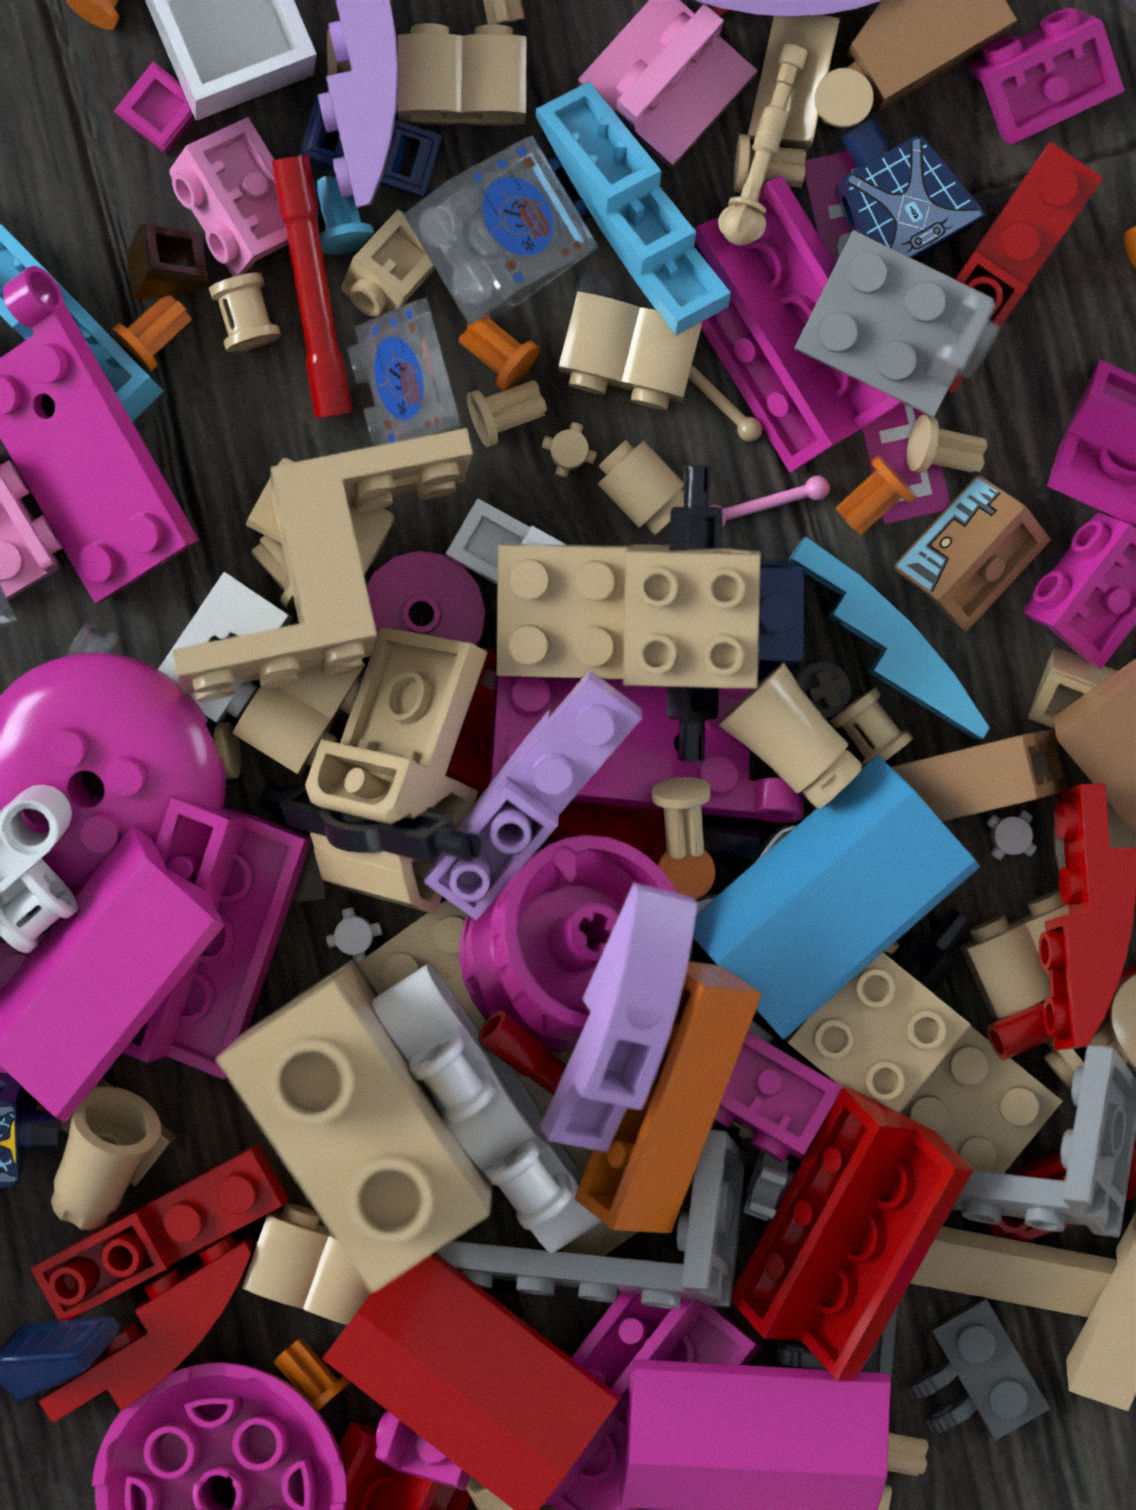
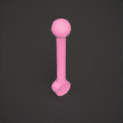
M817 475L809 478L806 485L727 508H721L722 527L727 520L807 497L813 500H822L829 494L830 484L826 478ZM710 505L711 507H720L718 505Z

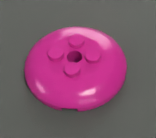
M105 652L71 654L33 668L19 677L0 695V811L22 791L34 785L44 784L52 786L65 795L70 803L72 812L70 826L42 859L66 884L74 897H76L131 826L152 837L156 844L171 797L201 805L224 808L226 781L223 757L219 758L213 738L205 724L208 722V719L189 694L182 695L180 685L165 673L134 658ZM81 771L94 772L100 777L104 784V796H90L91 792L84 785L83 773ZM32 808L23 809V820L27 827L38 833L50 831L49 821L43 813ZM188 818V821L190 823H201L196 820Z
M227 1362L193 1365L174 1371L148 1393L120 1411L102 1441L92 1480V1487L95 1486L96 1510H346L347 1501L346 1477L339 1447L332 1431L315 1406L300 1391L274 1374L256 1367ZM216 1475L225 1478L230 1477L233 1480L232 1484L236 1491L235 1506L233 1508L223 1507L213 1498L211 1487Z

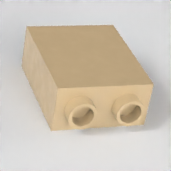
M352 958L251 1025L216 1060L373 1293L487 1217L490 1212L492 1184L459 1144L441 1115L426 1085L422 1080H416L409 1071V1062L388 1035L373 1009L372 1000L379 995Z

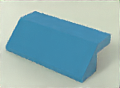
M877 755L830 802L822 808H817L698 912L695 916L693 938L718 966L724 967L762 992L756 1010L784 1040L980 866L916 791Z

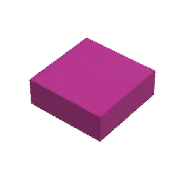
M154 61L114 110L116 116L166 155L195 120L180 82Z

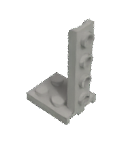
M853 230L794 349L934 418L948 388L956 377L960 374L969 379L974 370L982 363L1000 326L988 321L995 306V303L992 302L993 298Z
M1087 1045L1084 1066H1077L1072 1080V1100L1074 1105H1077L1074 1129L1066 1130L1061 1147L1062 1166L1064 1169H1067L1065 1181L973 1171L952 1209L961 1210L963 1217L981 1223L998 1224L1001 1222L1002 1216L1025 1218L1026 1225L1045 1231H1063L1065 1223L1087 1226L1095 1235L1120 1237L1136 1137V1078L1115 1049L1112 1047Z
M710 1130L689 1185L693 1186L690 1212L683 1211L678 1223L677 1246L679 1251H685L684 1264L555 1252L552 1254L546 1250L449 1241L438 1249L437 1254L480 1288L487 1290L492 1289L493 1279L517 1281L516 1291L541 1296H554L555 1286L579 1288V1298L598 1302L614 1303L617 1301V1293L622 1292L641 1294V1304L656 1308L680 1309L681 1299L699 1300L705 1305L731 1308L748 1155L725 1131Z

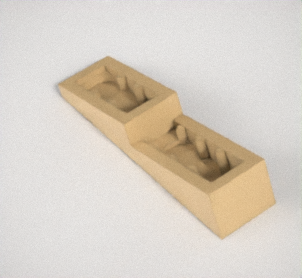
M1136 1213L1116 1248L1117 1266L1066 1358L1069 1392L1125 1411H1129L1136 1395Z

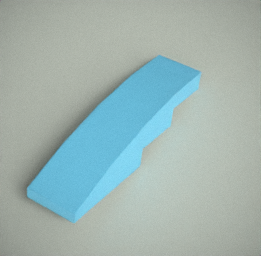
M590 81L536 108V118L600 230L639 288L674 335L677 336L728 308L731 292L694 247L696 231L661 189L660 168Z
M804 537L798 543L788 561L802 568L804 574L840 596L827 618L880 650L867 673L969 737L983 739L990 727L954 672L915 626L863 577L809 538Z

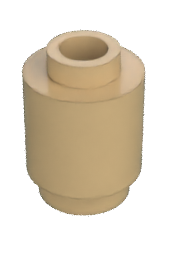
M625 440L598 466L606 474L598 485L638 528L644 524L656 535L670 522L671 509L684 506V492L681 489L684 486V482L644 440L635 449Z

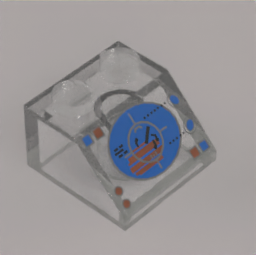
M533 136L524 138L449 179L403 214L469 325L509 312L599 248Z
M427 298L410 302L355 327L359 344L349 346L347 349L356 383L369 382L375 406L365 408L364 414L373 446L462 429Z

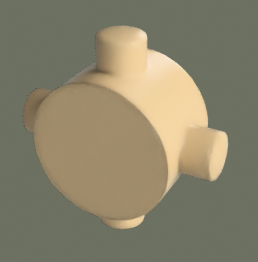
M572 422L569 430L559 432L554 438L545 436L543 439L542 448L550 450L551 458L557 465L555 474L567 478L569 470L579 468L584 462L594 464L597 452L589 450L588 442L581 434L584 426L579 423Z

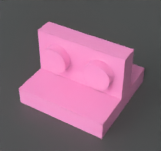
M649 0L580 76L577 85L581 86L590 81L631 134L672 170L754 79L758 70L720 37L724 20L705 3L694 13L680 0Z

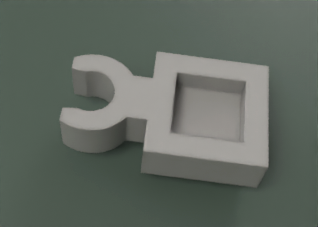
M762 1151L759 1152L743 1196V1213L765 1221L774 1218L775 1207L779 1206L796 1172L787 1169L789 1164L788 1156L784 1162H780Z

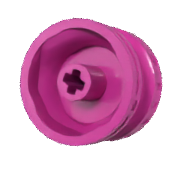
M592 835L565 838L546 846L530 857L512 875L503 890L477 920L468 914L464 919L460 936L459 961L464 984L473 1004L483 1018L487 1021L494 1013L503 1010L544 1042L550 1052L573 1051L591 1013L583 1001L584 994L633 883L677 893L663 870L647 855L627 843L609 837Z

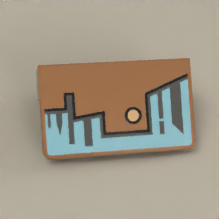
M976 476L895 563L894 568L900 576L928 595L949 622L966 633L1044 549L1051 539L1024 504L983 477Z

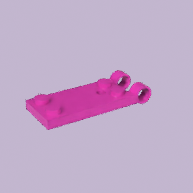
M30 266L3 287V299L8 310L21 324L30 327L34 335L3 357L0 356V439L96 604L109 599L198 542L199 539L67 309L58 284L42 268ZM43 394L49 395L55 403V412L52 417L47 416L42 407Z
M496 669L488 786L547 711L550 710L554 713L582 678L497 676ZM601 678L642 709V719L571 802L664 811L663 807L653 803L652 787L658 782L670 778L694 777L707 781L711 789V798L701 805V814L757 819L770 823H791L803 819L804 794L802 791L797 794L782 778L749 780L750 749L718 726V723L752 688H719L718 716L716 719L705 720L706 760L691 762L678 760L679 752L674 746V739L679 736V720L667 717V686L623 685V679Z

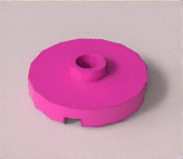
M415 551L393 557L373 573L366 585L377 636L380 627L468 642L475 646L478 645L482 637L486 610L480 587L464 566L443 554ZM420 602L431 605L434 610V618L431 623L422 627L414 625L410 619V610L415 604Z

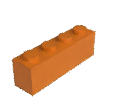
M688 961L683 988L670 1035L642 1109L637 1110L627 1107L607 1152L592 1149L574 1199L612 1230L672 1232L762 992L722 966Z

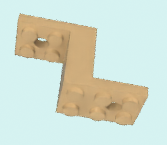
M467 428L271 467V497L299 624L172 650L181 694L195 693L197 702L213 701L234 695V685L259 680L261 688H275L299 681L298 671L323 666L325 675H336L362 668V658L373 655L377 634L348 506L354 505L356 512H370L392 505L393 496L418 492L419 499L425 500L454 493L457 490L455 484L465 481L473 454Z

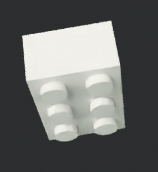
M145 0L196 121L314 75L317 54L294 0Z

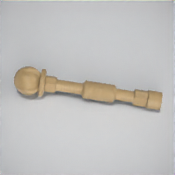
M785 44L783 46L778 62L780 71L776 80L777 85L770 106L765 107L763 110L760 125L752 146L756 153L747 182L744 184L741 197L730 198L728 202L729 207L725 208L719 216V229L732 244L739 246L748 245L759 239L765 231L766 220L764 216L766 208L759 203V198L770 159L777 155L789 115L785 110L791 90L794 88L798 73L803 71L808 55L807 50L793 44Z

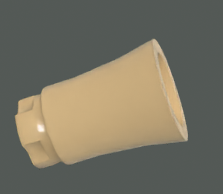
M784 662L758 683L757 688H753L718 723L720 728L747 746L770 766L797 794L802 791L818 809L830 802L862 770V764L851 752L845 750L849 744L826 721L805 695Z
M97 1087L92 1089L72 1114L70 1133L63 1159L54 1179L55 1191L51 1198L53 1211L60 1220L71 1222L81 1230H93L103 1226L108 1215L119 1207L137 1169L156 1145L161 1135L160 1119L152 1106L143 1098L133 1092L117 1087Z

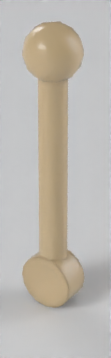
M692 365L689 379L738 426L737 432L740 438L748 442L757 440L762 434V425L759 420L742 414Z

